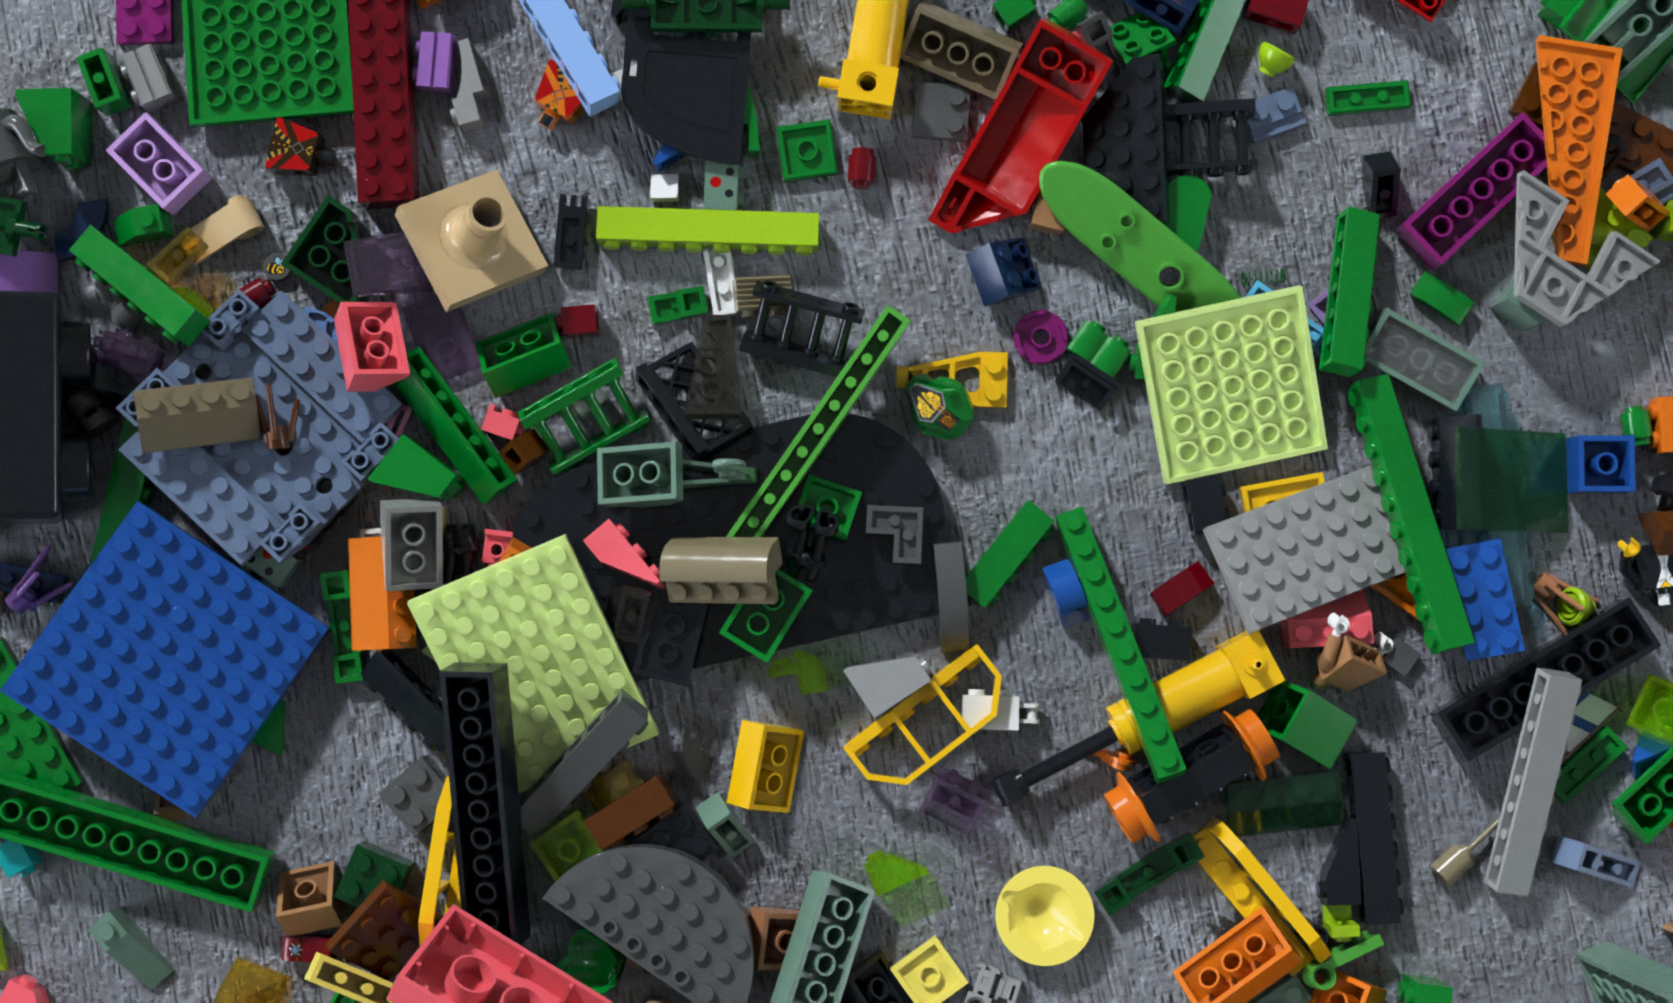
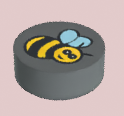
M272 253L267 256L263 263L265 275L278 282L288 279L292 271L281 265L286 256L281 253Z

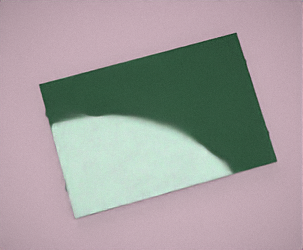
M1455 427L1457 530L1568 533L1566 433Z

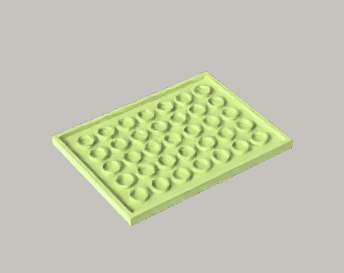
M566 534L424 593L407 602L440 671L454 662L508 664L519 793L528 790L622 689L648 709ZM649 709L647 727L640 735L634 734L629 740L628 747L659 735V730Z

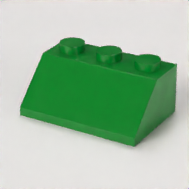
M552 312L475 342L482 374L495 398L508 395L514 390L529 384H535L544 378L554 374H561L565 370L572 368L568 350Z
M1673 746L1612 803L1613 816L1630 836L1646 844H1649L1673 821Z

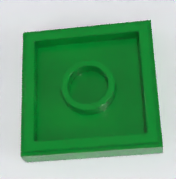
M830 119L776 127L784 183L838 175Z

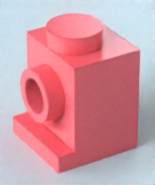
M490 403L481 430L510 441L526 432L520 419L517 418L518 413L504 408L500 413V408Z
M485 529L482 562L488 563V566L498 563L512 540L514 532ZM495 545H500L502 548V552L499 555L493 553Z

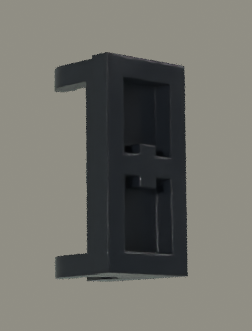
M1075 352L1054 380L1099 411L1105 407L1120 385V382Z

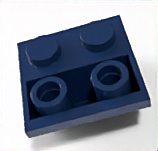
M1023 237L988 243L966 255L984 307L1001 304L1042 289L1038 280V274L1029 255V249Z

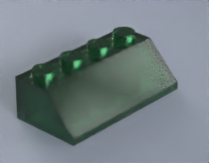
M1334 769L1266 776L1264 781L1258 777L1233 780L1225 785L1222 790L1226 826L1237 837L1340 825L1343 796L1339 771Z

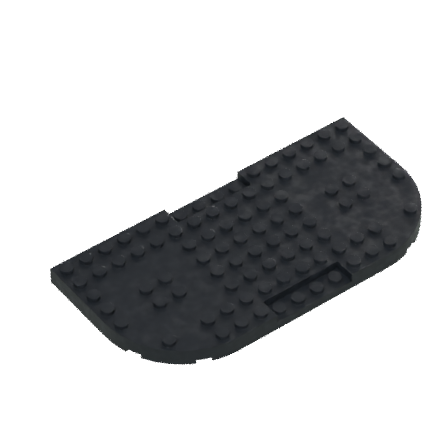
M848 414L763 536L779 537L783 563L779 570L788 575V564L785 557L788 548L794 544L796 529L789 526L786 517L788 511L799 504L808 476L812 475L862 492L846 541L832 536L826 537L823 547L826 564L814 582L805 580L806 567L801 566L798 577H792L812 589L813 592L777 650L939 614L933 544L952 541L941 494L934 475L915 447L896 431L870 418ZM810 415L756 426L751 431L706 456V460L703 461L712 463L715 459L721 458L743 460L746 463V467L757 468V483L730 484L683 489V501L669 506L646 508L607 507L598 505L597 462L567 471L540 489L527 503L516 520L511 531L514 532L513 537L533 548L564 534L567 535L632 673L654 586L606 567L597 559L583 540L608 519L616 525L621 522L631 534L627 538L631 544L638 543L648 555L644 559L649 566L654 563L659 568L663 548L672 537H726ZM719 436L704 440L708 445H710L711 443L717 441L719 439ZM682 446L683 460L693 461ZM683 471V481L719 478L717 473ZM867 505L923 507L921 564L893 563L894 535L866 534ZM809 529L807 547L809 548L815 533L811 529ZM709 603L692 669L754 656L719 634L736 604ZM632 673L636 682L651 679V677Z

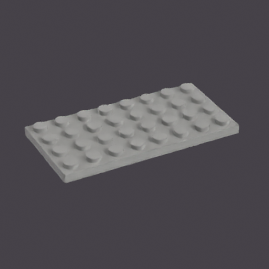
M1372 465L1203 529L1248 634L1405 573L1404 566L1400 564L1398 559L1399 550L1396 541L1390 534V522L1387 513L1381 505L1382 497L1379 487L1373 480Z

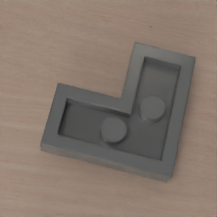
M867 505L866 534L894 535L893 563L921 564L923 507Z

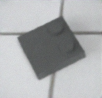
M916 82L912 138L966 142L971 89L962 85Z

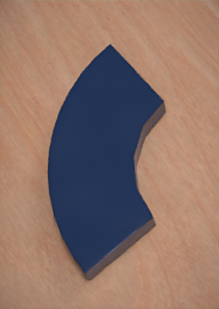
M101 199L78 203L77 214L73 222L66 229L54 233L57 261L63 262L76 258L69 249L89 225L103 233L109 213L108 200Z

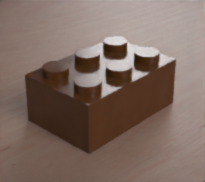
M660 772L584 820V823L600 850L606 847L615 848L628 839L626 835L630 832H633L636 836L646 830L652 824L650 820L657 816L660 821L676 810L674 805L679 799L663 773Z

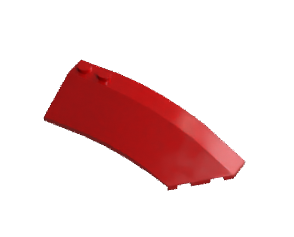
M1045 17L1040 19L987 117L951 176L928 221L953 234L1012 216L1026 214L1040 191V171L1047 163L1049 164L1059 159L1114 60Z

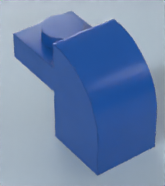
M1069 559L1042 568L1047 588L1055 602L1063 629L1089 620L1086 607L1087 601Z

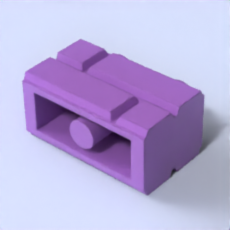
M422 31L420 40L415 41V56L418 57V67H413L412 81L420 92L453 94L458 40L454 34Z

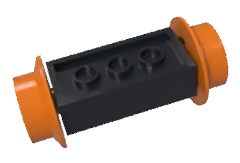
M1251 709L1244 711L1236 717L1223 710L1220 714L1224 725L1220 724L1179 748L1187 769L1183 776L1157 784L1150 766L1127 780L1120 772L1116 773L1117 787L1103 794V797L1120 828L1132 844L1146 836L1159 843L1161 839L1153 822L1157 826L1160 823L1164 824L1171 821L1177 813L1184 809L1195 807L1201 799L1208 795L1219 793L1224 789L1225 785L1233 780L1243 779L1251 770L1260 780H1266L1265 766L1279 759L1280 755L1267 729Z

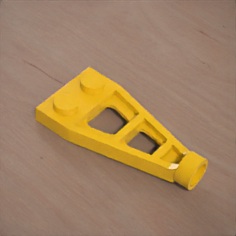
M976 352L916 366H897L896 388H906L908 373L914 376L928 374L933 370L944 369L949 372V378L955 379V374L958 370L975 367L979 371L978 390L975 392L967 391L973 406L977 408L1005 409L1007 407L1008 352Z

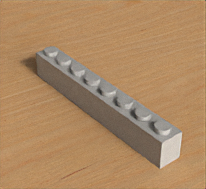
M1544 668L1536 669L1484 882L1498 893L1528 896L1530 886L1534 882V870L1541 854L1540 846L1543 835L1547 830L1550 807L1554 803V791L1557 780L1561 775V763L1564 752H1566L1568 747L1567 739L1570 727L1575 719L1574 711L1577 699L1582 691V680L1569 672Z

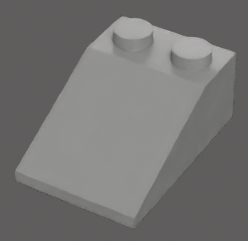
M438 498L380 500V529L385 591L434 589L443 586V506Z

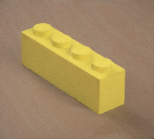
M316 952L304 978L309 982L361 1003H393L386 999L393 985L392 982Z

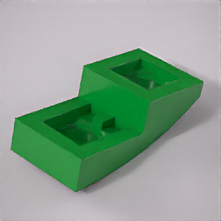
M1427 271L1423 273L1410 292L1411 298L1434 309L1436 315L1459 327L1475 305V302Z
M703 286L679 289L673 293L648 296L646 299L652 325L688 319L709 313Z

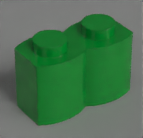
M1094 320L1091 323L1085 321L1065 351L1070 355L1075 352L1114 378L1132 352L1128 349L1129 344L1118 336H1115L1114 339L1104 333L1106 328Z

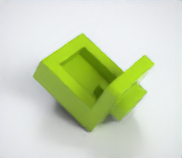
M1324 903L1322 904L1323 927L1327 930L1328 935L1334 938V941L1348 942L1351 941V937H1360V925L1352 920L1351 905L1327 906Z

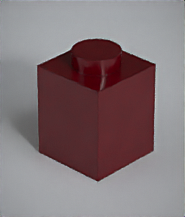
M594 304L561 307L562 315L557 316L558 330L563 332L567 339L600 336L598 309Z

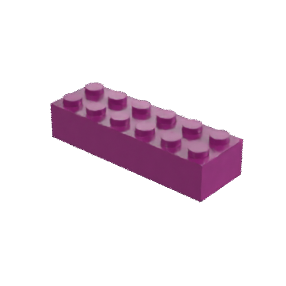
M1522 112L1401 223L1394 232L1431 270L1439 267L1516 196L1517 174L1524 170L1533 177H1536L1547 167L1544 133Z

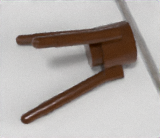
M267 383L266 397L270 421L269 427L266 423L259 396L256 395L258 418L263 432V443L267 444V450L289 449V442L295 441V427L300 400L295 399L289 429L286 431V426H277L272 387L270 383Z

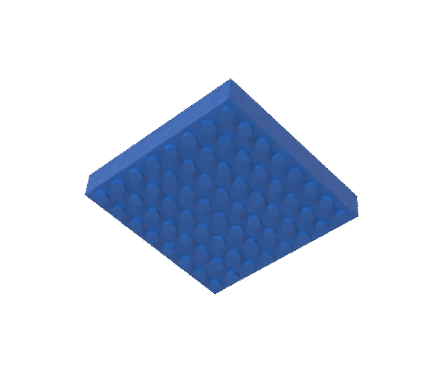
M137 501L5 682L0 692L196 818L207 807L264 726L271 713L278 706L328 635L331 628L154 509Z

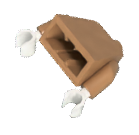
M1331 613L1327 621L1333 628L1332 634H1328L1324 649L1317 656L1316 661L1319 673L1313 676L1315 685L1321 690L1332 685L1344 691H1351L1387 674L1383 662L1385 657L1383 655L1393 650V641L1382 632H1378L1374 636L1373 645L1377 647L1375 648L1346 634L1340 637L1341 633L1348 631L1350 622L1343 615L1339 617L1336 613Z

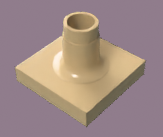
M498 170L398 206L394 214L446 312L541 275L548 267L543 254Z

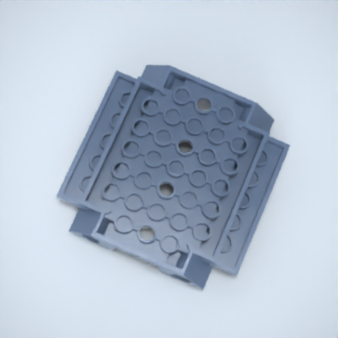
M238 289L208 318L211 321L202 330L203 334L164 372L156 368L134 391L253 377L255 395L259 396L266 423L269 427L266 384L270 383L277 426H286V431L289 429L295 399L300 400L295 427V441L291 442L292 450L288 455L282 456L278 454L277 450H267V444L263 443V432L260 422V439L142 454L138 430L118 449L241 566H244L262 547L279 563H282L306 547L370 482L368 477L399 439L385 424L403 407V404L385 387L377 391L347 392L338 343L282 291L259 312L260 308ZM209 366L212 370L210 377L205 380L198 379L197 371L199 368ZM133 391L116 409L138 428ZM323 479H329L332 481L331 491L325 494L319 493L317 489L318 483Z

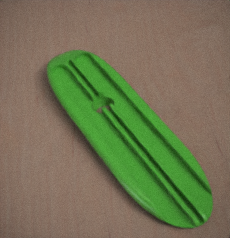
M1067 161L1047 163L1040 171L1039 185L1042 196L1059 222L1075 238L1158 307L1167 293H1173L1177 297L1175 312L1242 298L1229 281L1207 260L1108 178L1086 166ZM1167 267H1174L1180 271L1181 276L1179 281L1176 280L1170 285L1161 281L1160 272Z

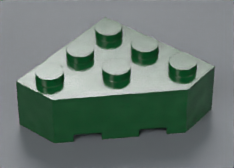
M327 195L281 262V265L339 303L367 302L373 293L359 216Z

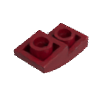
M1197 561L1153 590L1149 595L1166 617L1215 583L1200 562Z

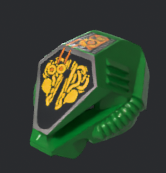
M927 374L914 375L905 385L913 403L911 409L913 420L923 432L922 434L951 440L964 434L972 425L974 419L973 404L966 387L955 379L942 376L932 379Z

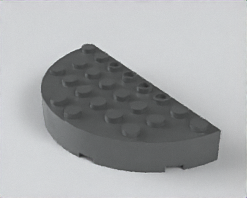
M633 843L620 845L615 848H607L590 855L570 868L543 896L542 899L692 1002L747 1003L755 968L754 941L748 917L729 884L714 869L695 856L679 849L650 843Z

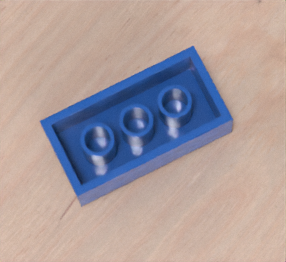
M1501 538L1445 548L1475 643L1463 647L1466 661L1525 651Z

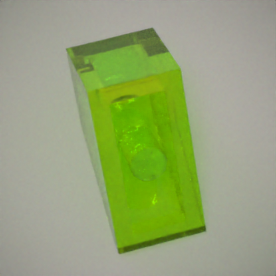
M882 849L876 850L866 855L868 860L863 862L877 896L929 873L925 864L889 850L884 853Z

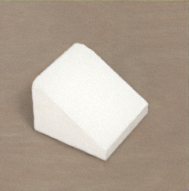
M652 174L651 201L679 202V174Z

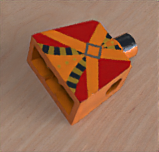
M550 59L535 96V102L544 110L538 124L552 131L559 119L568 124H573L585 109L556 61Z

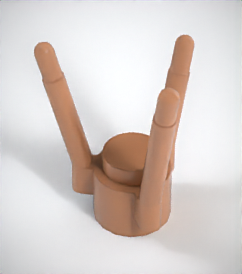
M1542 572L1530 586V589L1534 592L1531 597L1541 605L1555 625L1564 633L1567 629L1544 599L1547 598L1550 601L1557 595L1580 611H1584L1585 608L1560 590L1561 588L1566 589L1573 586L1559 580L1551 573ZM1588 594L1595 604L1599 602L1597 598Z

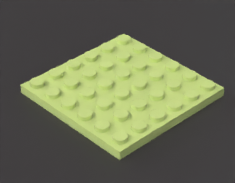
M1298 285L1135 321L1162 478L1165 485L1328 449L1302 286Z

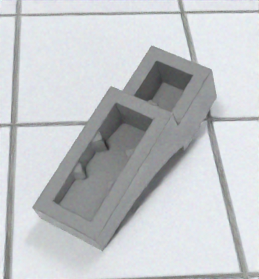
M469 38L458 41L461 55V82L457 98L451 99L454 108L450 109L454 125L459 124L464 132L485 126L478 100L488 97L475 50Z

